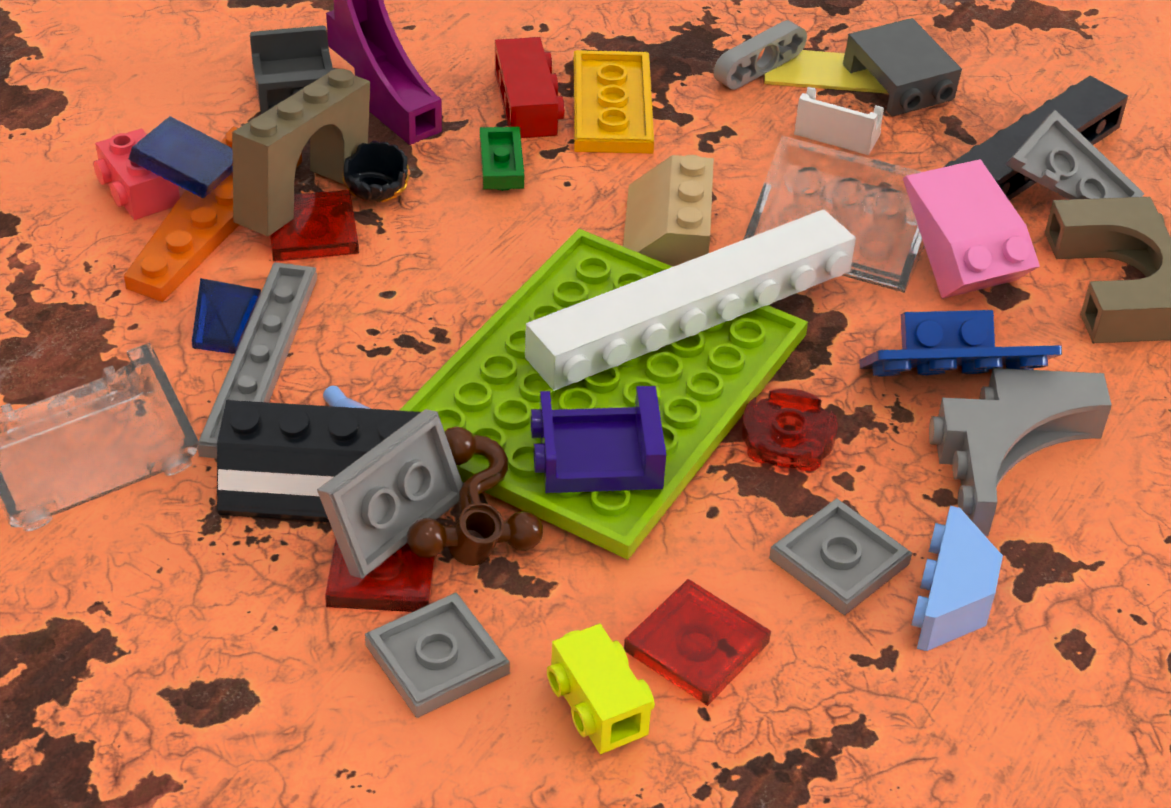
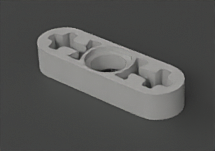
M785 20L723 53L715 64L714 77L728 88L738 89L797 57L805 47L807 33L805 29L795 23ZM765 48L761 58L757 61L759 54Z

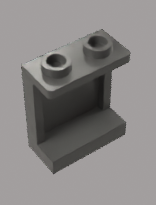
M913 18L848 34L843 66L850 73L867 69L889 93L886 111L891 116L949 102L955 98L962 68Z
M326 26L254 31L250 33L252 64L261 114L335 69L332 67Z

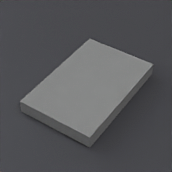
M425 409L317 489V492L350 575L362 579L407 543V532L410 526L417 520L423 518L436 520L459 502V491L463 483L438 412Z

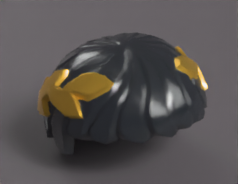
M372 141L368 144H359L356 153L351 158L347 157L345 159L343 182L354 197L358 196L365 200L369 199V201H381V203L390 201L399 196L408 184L409 167L407 156L404 155L405 153L402 150H399L397 145H390L388 142L379 143Z

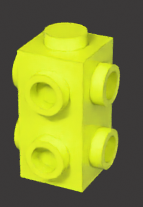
M600 623L581 631H571L562 638L552 641L551 665L547 667V677L550 686L556 696L565 697L571 707V715L577 731L582 737L589 736L599 754L649 735L651 710L655 707L654 698L648 684L643 679L637 680L629 668L626 652L619 641L615 640L612 642Z

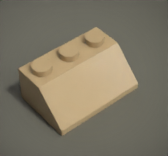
M672 155L631 183L628 187L623 247L673 267L708 254L711 232L714 158L697 155Z

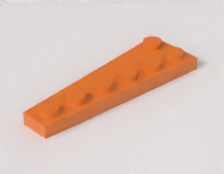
M233 126L226 133L212 155L124 274L126 289L163 302L239 226V224L233 222L232 132L237 130L238 127ZM302 152L296 168L302 163Z

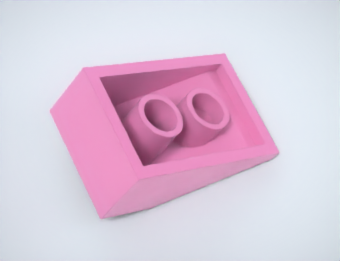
M981 159L911 174L903 178L942 299L1013 282L1040 267L1026 224Z

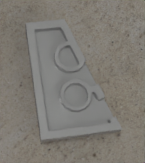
M1056 110L1040 124L1005 164L1069 200L1142 197L1145 194Z

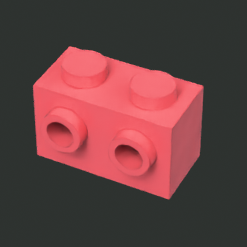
M142 128L128 133H119L109 139L95 143L98 160L93 162V166L99 182L110 187L116 205L118 207L124 206L134 220L170 209L180 199L176 170Z

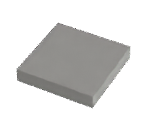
M836 498L771 546L769 559L845 616L910 564L912 552Z
M457 592L365 633L366 647L416 718L510 674V662Z

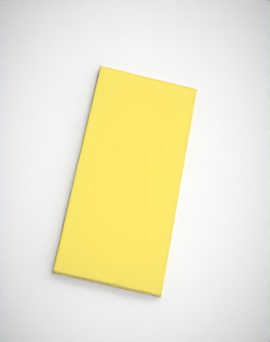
M802 50L797 57L764 74V84L889 94L867 69L850 73L843 66L845 53Z

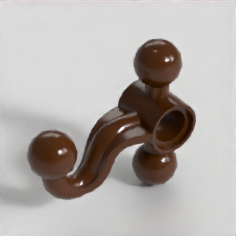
M455 426L444 431L456 465L467 463L474 455H482L488 460L489 466L487 469L474 474L463 483L459 491L461 515L455 526H443L437 520L431 518L417 520L410 526L407 532V544L410 550L418 557L431 558L437 556L445 547H448L451 555L458 562L464 565L475 566L482 564L489 558L496 543L508 542L513 548L523 551L532 549L539 544L543 537V525L536 515L531 512L520 511L514 513L504 522L501 514L494 507L480 501L479 495L495 487L505 478L508 471V457L504 449L496 441L486 436L473 435L463 427ZM468 530L480 533L484 539L472 536Z

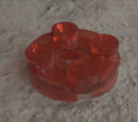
M782 388L769 391V397L756 403L757 397H755L747 404L744 410L741 431L742 438L747 445V455L753 461L785 468H799L803 471H814L821 466L822 459L831 453L836 440L837 418L832 410L829 415L821 407L822 400L815 395L802 390ZM785 425L795 426V431L785 430Z

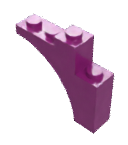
M333 0L334 10L326 13L328 46L354 67L355 76L370 81L369 112L409 145L442 132L441 98L426 84L408 58L390 21L384 0Z

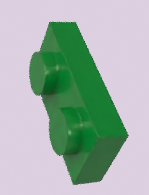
M480 127L483 190L497 189L505 191L509 189H524L525 175L520 127Z

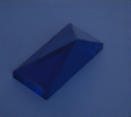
M200 278L192 348L235 354L259 299L261 289Z

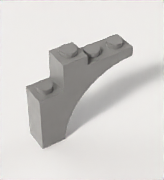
M993 368L989 386L981 388L980 399L942 397L938 416H931L929 442L930 444L937 445L939 464L953 465V478L961 480L958 492V507L962 509L985 536H989L998 503L996 488L1006 473L1018 462L1043 448L1058 443L1102 438L1112 406L1104 373Z

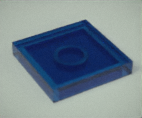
M171 116L132 146L128 158L137 165L201 198H205L233 172V150L231 147Z

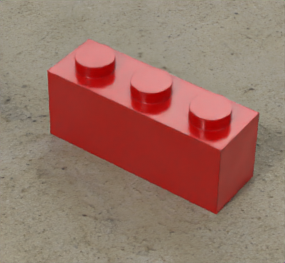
M541 37L495 40V76L507 126L520 127L521 138L557 136L558 120H563L565 115L563 96H558V79L556 73L552 74L551 53L544 52Z

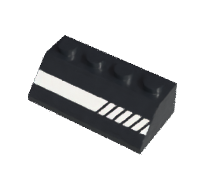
M226 400L217 440L218 514L329 522L317 489L421 412Z

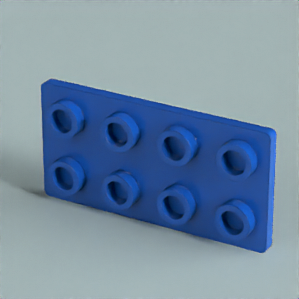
M993 310L904 312L900 314L902 350H878L860 359L859 363L860 369H873V376L877 377L900 375V372L912 370L911 368L917 367V375L945 374V370H955L957 366L962 367V374L988 373L989 369L1003 368V365H1006V369L1034 370V368L1047 367L1049 359L1061 356L1062 346L995 347Z

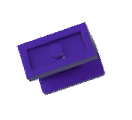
M636 386L635 407L552 410L550 391H540V408L531 409L530 417L531 437L541 439L540 444H534V472L544 473L545 493L663 489L666 448L656 386Z

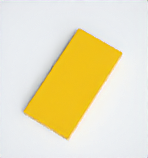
M574 51V152L654 154L649 53Z

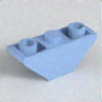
M950 506L945 525L935 523L929 552L938 554L937 561L927 558L920 586L922 589L930 590L928 598L918 595L911 626L921 628L917 649L929 651L985 627L996 593L1003 555L962 509L955 506Z

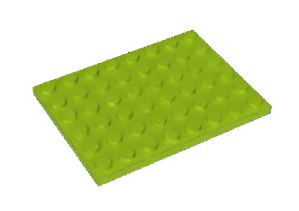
M578 229L399 411L422 412L425 409L437 411L444 431L455 426L463 427L473 435L486 436L496 441L504 449L508 457V471L505 478L499 484L485 491V493L523 511L531 512L544 521L628 560L803 340L807 333L808 321L771 306H763L738 316L733 320L701 331L696 335L686 337L656 351H651L619 366L609 368L584 378L579 382L553 391L525 358L526 323L673 267ZM636 386H656L666 448L663 489L545 493L544 473L534 472V444H540L541 439L531 437L530 417L531 409L540 408V391H550L552 410L635 407ZM474 455L467 463L456 465L462 482H465L474 474L487 469L489 466L488 460L482 455Z

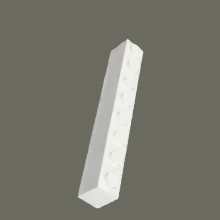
M826 210L817 211L526 323L525 358L555 391L850 272L856 237Z

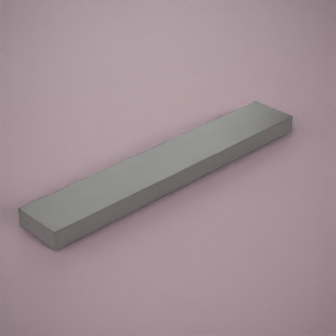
M273 263L197 446L200 457L217 459V440L226 400L269 403L317 281L315 267Z

